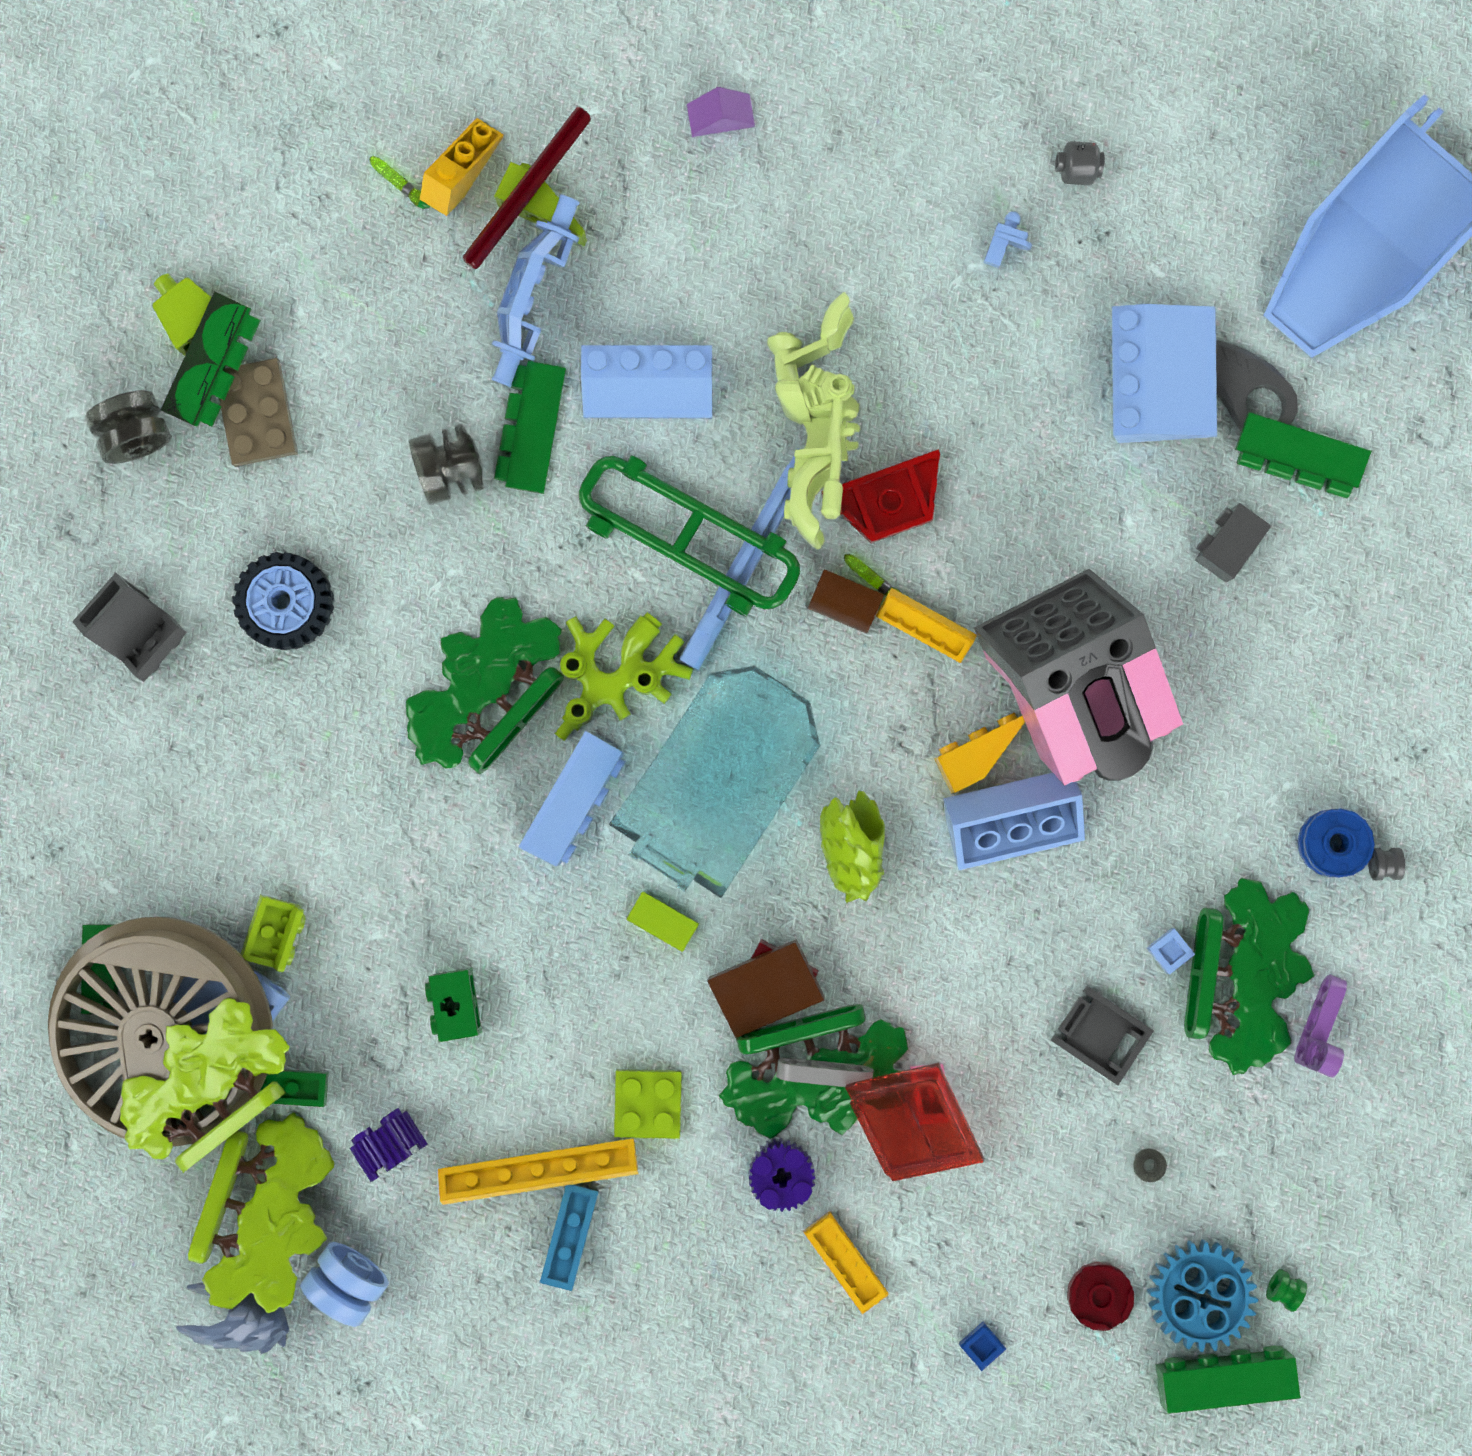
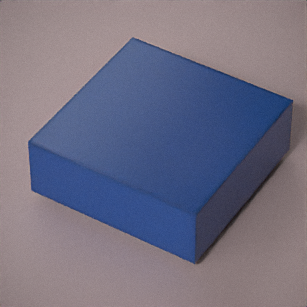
M984 1321L959 1342L960 1347L981 1371L1006 1350L1004 1344Z

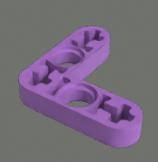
M1329 974L1320 986L1297 1045L1294 1061L1299 1065L1333 1078L1342 1066L1344 1050L1326 1042L1344 999L1347 982Z

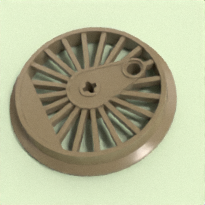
M142 917L115 924L99 932L84 943L67 962L57 980L50 1001L48 1014L49 1046L56 1072L63 1087L75 1104L94 1122L107 1131L125 1139L128 1129L120 1120V1108L123 1104L122 1096H120L115 1110L101 1099L121 1077H123V1081L139 1076L153 1077L155 1080L166 1081L169 1078L170 1072L163 1065L164 1052L169 1048V1044L166 1041V1026L189 1025L197 1033H205L209 1023L192 1026L190 1020L216 1007L223 999L232 998L237 1002H245L250 1005V1012L253 1018L252 1031L273 1029L269 1003L257 975L242 955L227 941L214 932L189 921L170 917ZM93 964H105L126 1003L90 969ZM121 967L132 969L137 996ZM144 971L153 972L150 996ZM164 974L173 975L164 998L161 999ZM183 978H197V982L179 1002L174 1003L173 1000ZM82 979L118 1013L77 993V988ZM209 980L223 983L228 992L188 1014L183 1010ZM73 1003L117 1026L69 1019L71 1005ZM69 1029L117 1036V1038L71 1046ZM118 1047V1052L81 1072L73 1056L75 1054ZM120 1059L121 1065L94 1093L84 1078ZM242 1068L240 1072L247 1079L249 1073L246 1068ZM265 1073L255 1076L254 1088L258 1093L267 1077ZM233 1087L224 1100L223 1105L232 1114L251 1098L247 1092ZM197 1109L194 1116V1125L204 1133H208L223 1121L217 1110L203 1117L200 1109ZM170 1117L166 1120V1125L178 1129L177 1127L182 1125L183 1128H186V1124L177 1125L176 1118ZM163 1130L162 1134L165 1137H169L172 1135V1133L167 1130ZM188 1136L174 1137L172 1141L173 1147L192 1144V1138Z

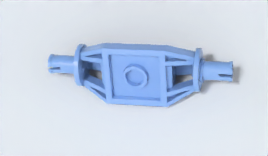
M561 194L551 222L537 221L536 227L543 231L519 252L499 305L497 317L501 342L493 340L492 345L500 348L502 355L492 380L508 387L512 386L520 360L524 361L525 358L534 361L535 356L531 354L541 328L523 321L522 317L523 314L528 315L532 308L534 297L530 295L535 283L539 284L546 268L542 263L545 261L558 267H565L572 244L578 243L579 237L572 234L569 230L576 208L580 203L573 198ZM562 240L556 257L548 254L558 241ZM521 328L528 330L523 348H521Z

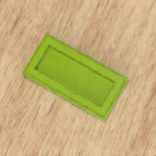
M644 891L640 894L626 919L681 952L684 951L699 925L698 922Z

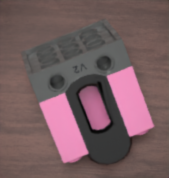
M1090 569L974 627L986 659L1010 684L1040 759L1064 786L1071 782L1079 781L1084 775L1092 771L1107 781H1121L1132 777L1142 770L1150 760L1153 751V740L1166 736L1173 729L1183 725L1144 614Z

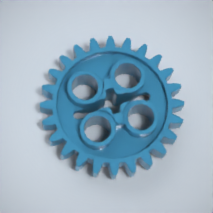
M1201 1239L1199 1248H1196L1195 1244L1189 1240L1186 1251L1175 1245L1177 1255L1172 1257L1165 1252L1164 1257L1168 1263L1166 1265L1156 1263L1155 1266L1161 1272L1160 1275L1149 1276L1156 1284V1287L1147 1289V1292L1156 1299L1150 1301L1148 1306L1152 1310H1159L1152 1316L1156 1323L1164 1322L1160 1329L1165 1335L1172 1332L1171 1339L1174 1343L1177 1344L1183 1338V1345L1186 1349H1190L1195 1342L1200 1352L1204 1351L1206 1343L1214 1351H1217L1218 1341L1220 1340L1229 1347L1230 1340L1228 1336L1233 1334L1240 1339L1241 1334L1237 1328L1239 1326L1250 1328V1325L1244 1318L1246 1315H1256L1248 1307L1249 1304L1258 1302V1299L1249 1293L1256 1289L1257 1285L1253 1281H1246L1252 1275V1272L1248 1268L1241 1269L1245 1263L1244 1260L1240 1257L1233 1259L1234 1252L1229 1248L1222 1252V1246L1218 1242H1215L1210 1249L1208 1243ZM1192 1267H1197V1277L1192 1281H1185L1186 1271ZM1223 1278H1229L1228 1288L1225 1291H1217V1283ZM1179 1284L1199 1294H1204L1206 1291L1214 1299L1230 1301V1305L1223 1306L1206 1297H1201L1198 1300L1191 1292L1175 1290L1174 1287ZM1183 1299L1188 1300L1187 1309L1184 1312L1176 1313V1303ZM1213 1310H1219L1218 1320L1214 1323H1207V1315Z

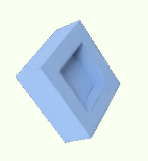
M1175 928L1168 930L1147 947V950L1166 974L1169 975L1195 955Z

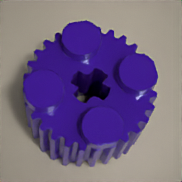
M399 1108L395 1109L379 1121L382 1125L380 1128L373 1132L368 1127L351 1140L354 1145L349 1149L370 1182L379 1178L376 1171L383 1166L388 1172L413 1155L409 1150L413 1146L417 1145L419 1150L428 1145L407 1111L402 1113Z
M780 1138L779 1141L773 1139L772 1143L766 1141V1146H760V1152L756 1150L755 1157L751 1158L748 1170L749 1185L752 1194L755 1193L756 1200L760 1199L762 1206L768 1210L773 1209V1211L780 1208V1211L783 1212L784 1208L791 1211V1207L797 1209V1204L803 1205L804 1202L808 1201L813 1192L812 1187L815 1186V1170L811 1156H808L807 1151H803L802 1146L797 1147L796 1142L790 1144V1140L783 1141V1138ZM785 1168V1173L789 1171L791 1173L786 1176L784 1181H779V1179L773 1177L777 1175V1169Z

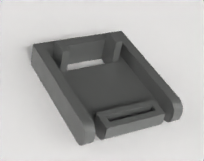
M1086 986L1083 992L1087 996L1092 997L1091 1001L1088 1003L1079 997L1058 1028L1059 1031L1067 1035L1066 1039L1063 1041L1060 1037L1054 1035L1051 1041L1116 1085H1119L1154 1030ZM1128 1033L1136 1040L1119 1066H1117L1109 1058L1125 1034Z

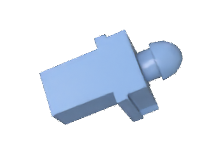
M1011 211L1006 215L1004 224H997L984 260L985 264L999 268L1007 245L1023 250H1031L1032 244L1027 241L1028 233L1016 229L1021 220L1020 215L1016 211Z

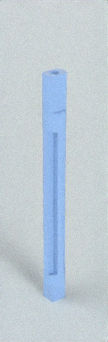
M794 456L789 465L784 469L751 529L766 538L770 532H776L784 517L785 501L790 499L791 488H788L789 468H794ZM744 541L726 575L746 586L763 552ZM719 586L679 658L681 662L698 671L732 611L724 604L730 594L729 591Z

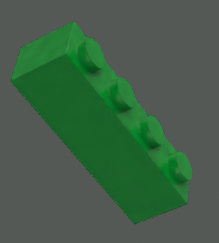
M1267 1346L1263 1348L1262 1352L1254 1353L1245 1349L1233 1350L1230 1352V1355L1219 1357L1214 1353H1204L1198 1355V1359L1194 1360L1170 1357L1164 1360L1165 1363L1155 1364L1160 1404L1167 1414L1301 1398L1296 1358L1282 1346Z

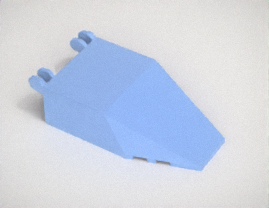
M1425 94L1393 123L1308 218L1263 315L1311 358L1375 323L1391 312L1407 305L1472 237V173L1425 133L1444 111L1441 108L1434 110L1421 127H1418L1410 120L1427 104L1429 98Z

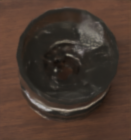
M463 423L455 425L457 441L453 440L448 428L442 429L443 445L440 446L437 445L430 433L409 439L414 466L425 497L430 505L450 500L452 497L450 484L455 482L461 493L467 495L469 491L466 479L470 478L476 492L484 489L481 458L474 439L469 435Z

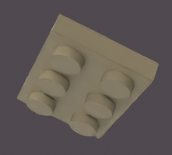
M273 358L240 365L238 371L230 367L225 368L224 372L235 376L225 401L219 398L232 465L238 467L298 454L280 360Z

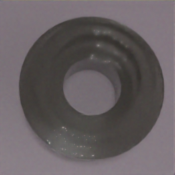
M1143 1149L1134 1157L1133 1170L1145 1182H1156L1166 1172V1160L1155 1149ZM1148 1159L1154 1161V1167L1151 1170L1144 1169V1162Z

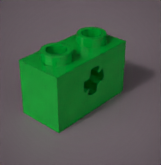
M466 968L428 976L429 982L425 983V994L427 1001L433 1003L434 1015L430 1016L432 1034H438V1041L444 1042L480 1035L482 1033L473 969ZM448 997H452L453 1002H459L460 1007L455 1010L456 1013H453L452 1008H446L445 1003L450 1001Z

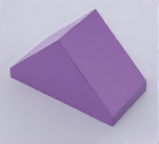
M716 87L687 104L692 137L755 127L750 94Z

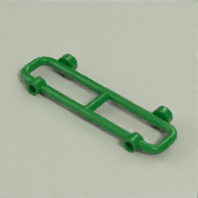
M631 455L628 461L616 456H605L597 460L590 468L580 486L579 501L583 509L591 514L585 526L595 534L608 539L613 529H618L729 591L730 594L724 604L745 617L748 616L753 605L761 609H774L782 605L789 597L798 581L800 564L796 556L784 548L787 541L772 532L768 534L767 538L644 471L647 464L635 456ZM615 469L632 481L641 483L692 512L674 545L669 544L593 501L591 497L592 490L605 470ZM703 519L755 546L766 555L786 564L787 574L774 595L769 597L763 596L685 552Z

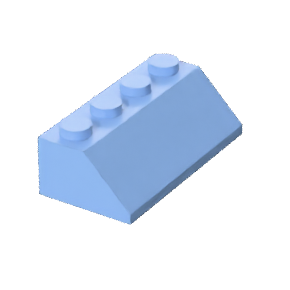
M581 345L583 417L712 419V345Z
M585 731L521 841L519 848L554 866H560L562 861L567 864L577 848L572 844L577 834L584 835L593 820L592 817L588 816L594 805L600 807L609 792V789L605 788L611 776L617 778L626 762L621 759L624 753Z
M1053 772L943 798L946 823L958 870L1085 840L1083 798L1077 782H1071L1064 786Z

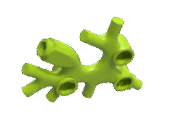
M646 612L644 616L640 615L624 637L621 647L620 667L615 672L605 673L596 666L594 660L595 652L615 626L604 618L593 633H587L577 616L566 621L565 623L575 640V650L563 656L560 662V669L567 678L580 681L583 685V691L580 698H574L568 702L565 714L562 716L564 722L554 734L565 741L574 729L578 731L582 725L589 723L593 717V711L603 704L611 705L620 721L629 717L631 713L625 704L624 693L630 687H634L637 692L643 695L652 694L665 704L672 694L661 685V677L671 675L687 680L691 679L693 668L674 661V655L685 642L674 634L655 660L651 662L645 661L643 653L659 634V627L662 625L655 617ZM572 660L579 662V667L575 671L568 669V664ZM643 675L651 677V682L647 686L639 684V679ZM576 706L584 707V714L580 717H575L573 714Z

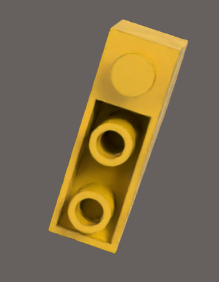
M476 118L424 172L420 200L447 216L466 196L501 142L504 134Z
M1015 712L997 720L999 727L989 732L986 727H983L969 734L970 741L961 746H958L957 742L954 741L938 749L941 755L934 758L951 794L986 777L1025 723L1023 716L1017 718Z

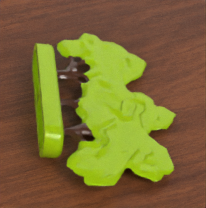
M232 998L223 999L209 1014L206 1035L198 1034L189 1025L166 1026V1041L169 1044V1048L164 1052L163 1065L170 1072L169 1078L166 1081L155 1080L153 1077L139 1076L125 1079L122 1084L121 1096L123 1104L120 1108V1120L128 1129L125 1134L128 1148L144 1149L153 1159L163 1160L169 1156L173 1148L172 1141L174 1137H191L192 1145L175 1158L176 1165L184 1173L286 1093L280 1084L275 1081L258 1093L254 1088L255 1076L261 1073L278 1074L284 1071L285 1053L289 1050L290 1046L276 1029L252 1031L253 1018L250 1012V1005L245 1002H237ZM242 1068H246L249 1073L247 1079L240 1072ZM237 1087L247 1092L251 1099L230 1114L223 1103L230 1089ZM206 1104L213 1105L223 1119L222 1122L208 1133L201 1132L194 1125L195 1112ZM186 1110L190 1112L191 1117L189 1121L183 1117ZM170 1117L180 1119L186 1124V1128L180 1125L177 1127L178 1129L166 1125V1120ZM163 1130L170 1131L172 1135L169 1137H165L162 1134Z
M295 1112L289 1114L283 1121L268 1119L259 1124L256 1130V1139L261 1147V1151L250 1161L246 1162L244 1160L249 1139L246 1132L238 1130L225 1142L188 1253L189 1261L203 1264L209 1259L214 1244L219 1245L224 1256L220 1263L209 1269L202 1278L205 1290L210 1294L208 1300L210 1305L233 1309L248 1294L252 1293L256 1303L266 1313L274 1312L279 1307L285 1308L293 1301L297 1276L293 1272L289 1258L294 1254L310 1255L327 1240L322 1228L314 1224L315 1214L311 1206L300 1203L298 1194L303 1189L320 1183L334 1168L335 1163L330 1152L323 1147V1139L319 1136L318 1131L305 1127L303 1117L297 1116ZM271 1145L274 1147L273 1151L269 1153L264 1152L267 1146ZM274 1156L277 1158L276 1164L266 1170L256 1168L257 1165L262 1166V1159ZM240 1173L251 1174L256 1183L254 1196L245 1203L230 1199L235 1181ZM257 1174H264L265 1182H261L257 1178ZM226 1208L236 1210L239 1228L237 1233L226 1236L218 1235ZM230 1247L238 1249L239 1255H232Z

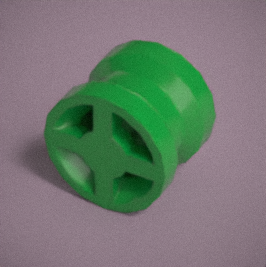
M1279 1269L1272 1276L1268 1284L1266 1298L1272 1302L1279 1301L1283 1303L1285 1309L1294 1312L1300 1307L1305 1298L1307 1283L1301 1279L1294 1280L1288 1272Z

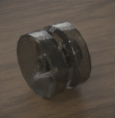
M139 390L119 394L98 403L86 412L85 420L91 434L95 437H100L96 446L105 463L117 464L136 460L154 453L170 442L172 435L166 421L163 418L157 417L161 409L155 395L151 391Z

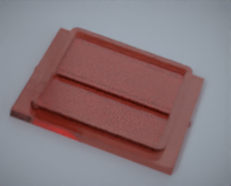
M939 1062L846 1085V1090L851 1098L850 1105L884 1173L891 1178L892 1182L984 1162L985 1158Z

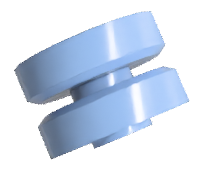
M330 1242L319 1256L318 1263L320 1267H312L301 1282L300 1287L307 1299L332 1319L345 1325L360 1326L370 1313L371 1305L369 1301L379 1300L388 1287L389 1281L377 1265L355 1249L341 1243Z

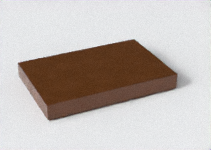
M797 939L714 974L707 979L735 1038L820 1003L825 999Z

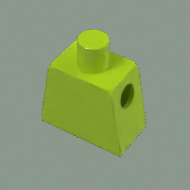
M167 273L161 275L154 282L155 288L162 296L153 303L152 307L175 348L185 356L211 297L190 278H184L177 284L171 275Z

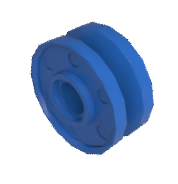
M1341 808L1322 810L1308 817L1300 828L1297 840L1299 855L1307 867L1317 874L1336 878L1353 876L1363 870L1371 860L1375 846L1373 831L1366 820L1353 811ZM1335 834L1342 841L1341 848L1337 852L1331 849L1329 843L1330 838Z

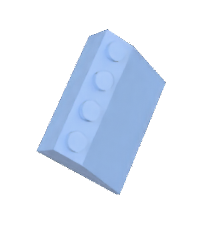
M1164 304L1113 306V436L1117 442L1130 443L1217 437L1216 308L1213 306Z

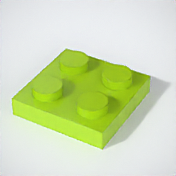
M616 1069L614 1137L680 1139L682 1071Z

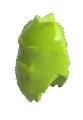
M858 791L856 799L850 800L849 806L846 805L844 807L841 801L834 797L829 806L823 807L820 815L821 848L827 862L826 868L834 883V887L846 894V903L858 898L867 901L870 893L879 886L882 875H884L882 855L885 840V824L883 819H881L875 800H870L864 791Z

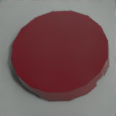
M1093 1262L1082 1266L1073 1274L1068 1284L1067 1300L1071 1312L1081 1324L1092 1330L1107 1331L1128 1319L1134 1307L1135 1294L1130 1280L1119 1268L1110 1263Z

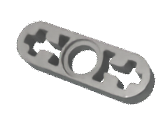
M780 1058L778 1059L776 1077L791 1082L868 1089L872 1087L874 1070L862 1065Z

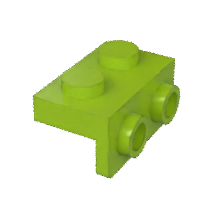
M260 894L240 953L246 961L269 966L283 973L286 965H290L295 955L293 943L296 934H300L305 925L306 916L303 915L304 909L298 904Z

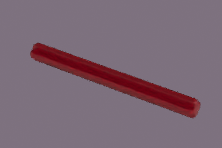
M581 107L574 109L465 252L463 260L467 265L474 269L480 267L589 124L591 118L587 111Z

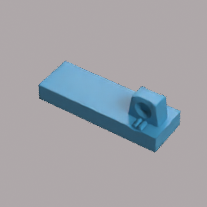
M566 1185L540 1283L568 1291L573 1290L599 1191L576 1185Z

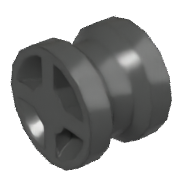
M1374 848L1372 858L1368 862L1372 880H1383L1384 877H1390L1392 880H1402L1404 878L1405 857L1401 848H1391L1389 851Z

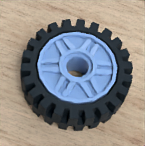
M275 552L270 553L269 556L263 555L258 557L257 562H251L247 565L248 569L246 572H241L239 584L235 583L233 589L236 591V595L232 596V603L235 605L233 611L235 617L239 620L238 624L249 637L273 649L290 650L302 648L305 644H311L315 641V637L323 634L324 627L328 626L331 621L329 617L334 610L332 605L334 595L330 589L329 580L314 563L292 553ZM282 594H289V605L285 609H279L277 606L278 598Z

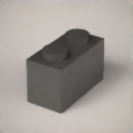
M1241 503L1231 509L1226 507L1215 521L1219 525L1213 535L1207 533L1196 548L1200 553L1195 558V561L1224 582H1228L1236 577L1271 528L1269 523Z

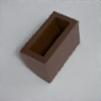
M824 569L808 609L867 634L884 594Z

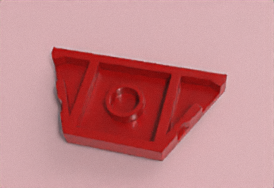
M939 449L843 483L840 515L871 544L932 522L940 460Z

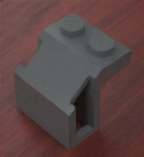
M115 572L72 622L83 636L121 660L135 677L144 682L159 668L160 663L171 650L180 644L187 632L172 616L148 600L150 597Z

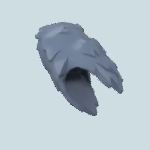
M203 1283L191 1284L186 1288L196 1291V1293L210 1296L205 1290ZM252 1293L248 1294L233 1309H229L225 1320L212 1326H176L180 1333L193 1339L198 1344L210 1345L215 1349L236 1348L241 1352L259 1350L261 1354L269 1352L277 1343L282 1347L286 1346L287 1333L289 1332L284 1309L279 1307L274 1312L266 1313L256 1303Z

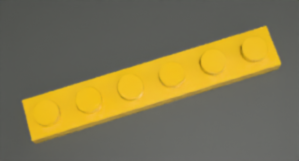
M632 1138L438 1169L440 1202L442 1205L636 1175L639 1172L635 1141Z

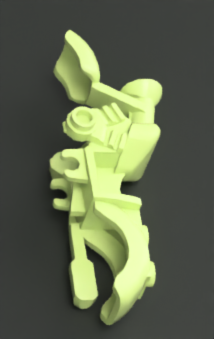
M845 292L840 294L828 307L821 324L820 340L801 348L802 341L795 338L791 333L779 332L767 339V345L775 358L778 380L775 384V391L782 410L787 418L797 424L804 425L808 435L805 448L795 450L794 468H789L788 488H791L790 499L785 501L784 518L790 519L792 525L796 526L801 536L817 550L822 547L825 539L820 530L818 520L812 514L813 501L820 489L824 487L822 515L827 519H836L840 516L843 486L839 482L841 462L848 461L847 451L856 450L859 447L858 442H850L847 440V437L854 435L855 432H860L858 424L849 423V421L857 417L860 404L851 397L854 394L855 385L852 384L848 376L825 372L823 369L816 368L815 365L811 364L809 370L799 378L797 368L829 354L830 351L842 346L845 334L854 321L853 314L849 308L850 300Z

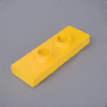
M893 588L890 589L876 614V617L959 663L962 662L977 637L975 633Z
M830 1211L803 1230L808 1240L862 1314L889 1295L887 1289Z

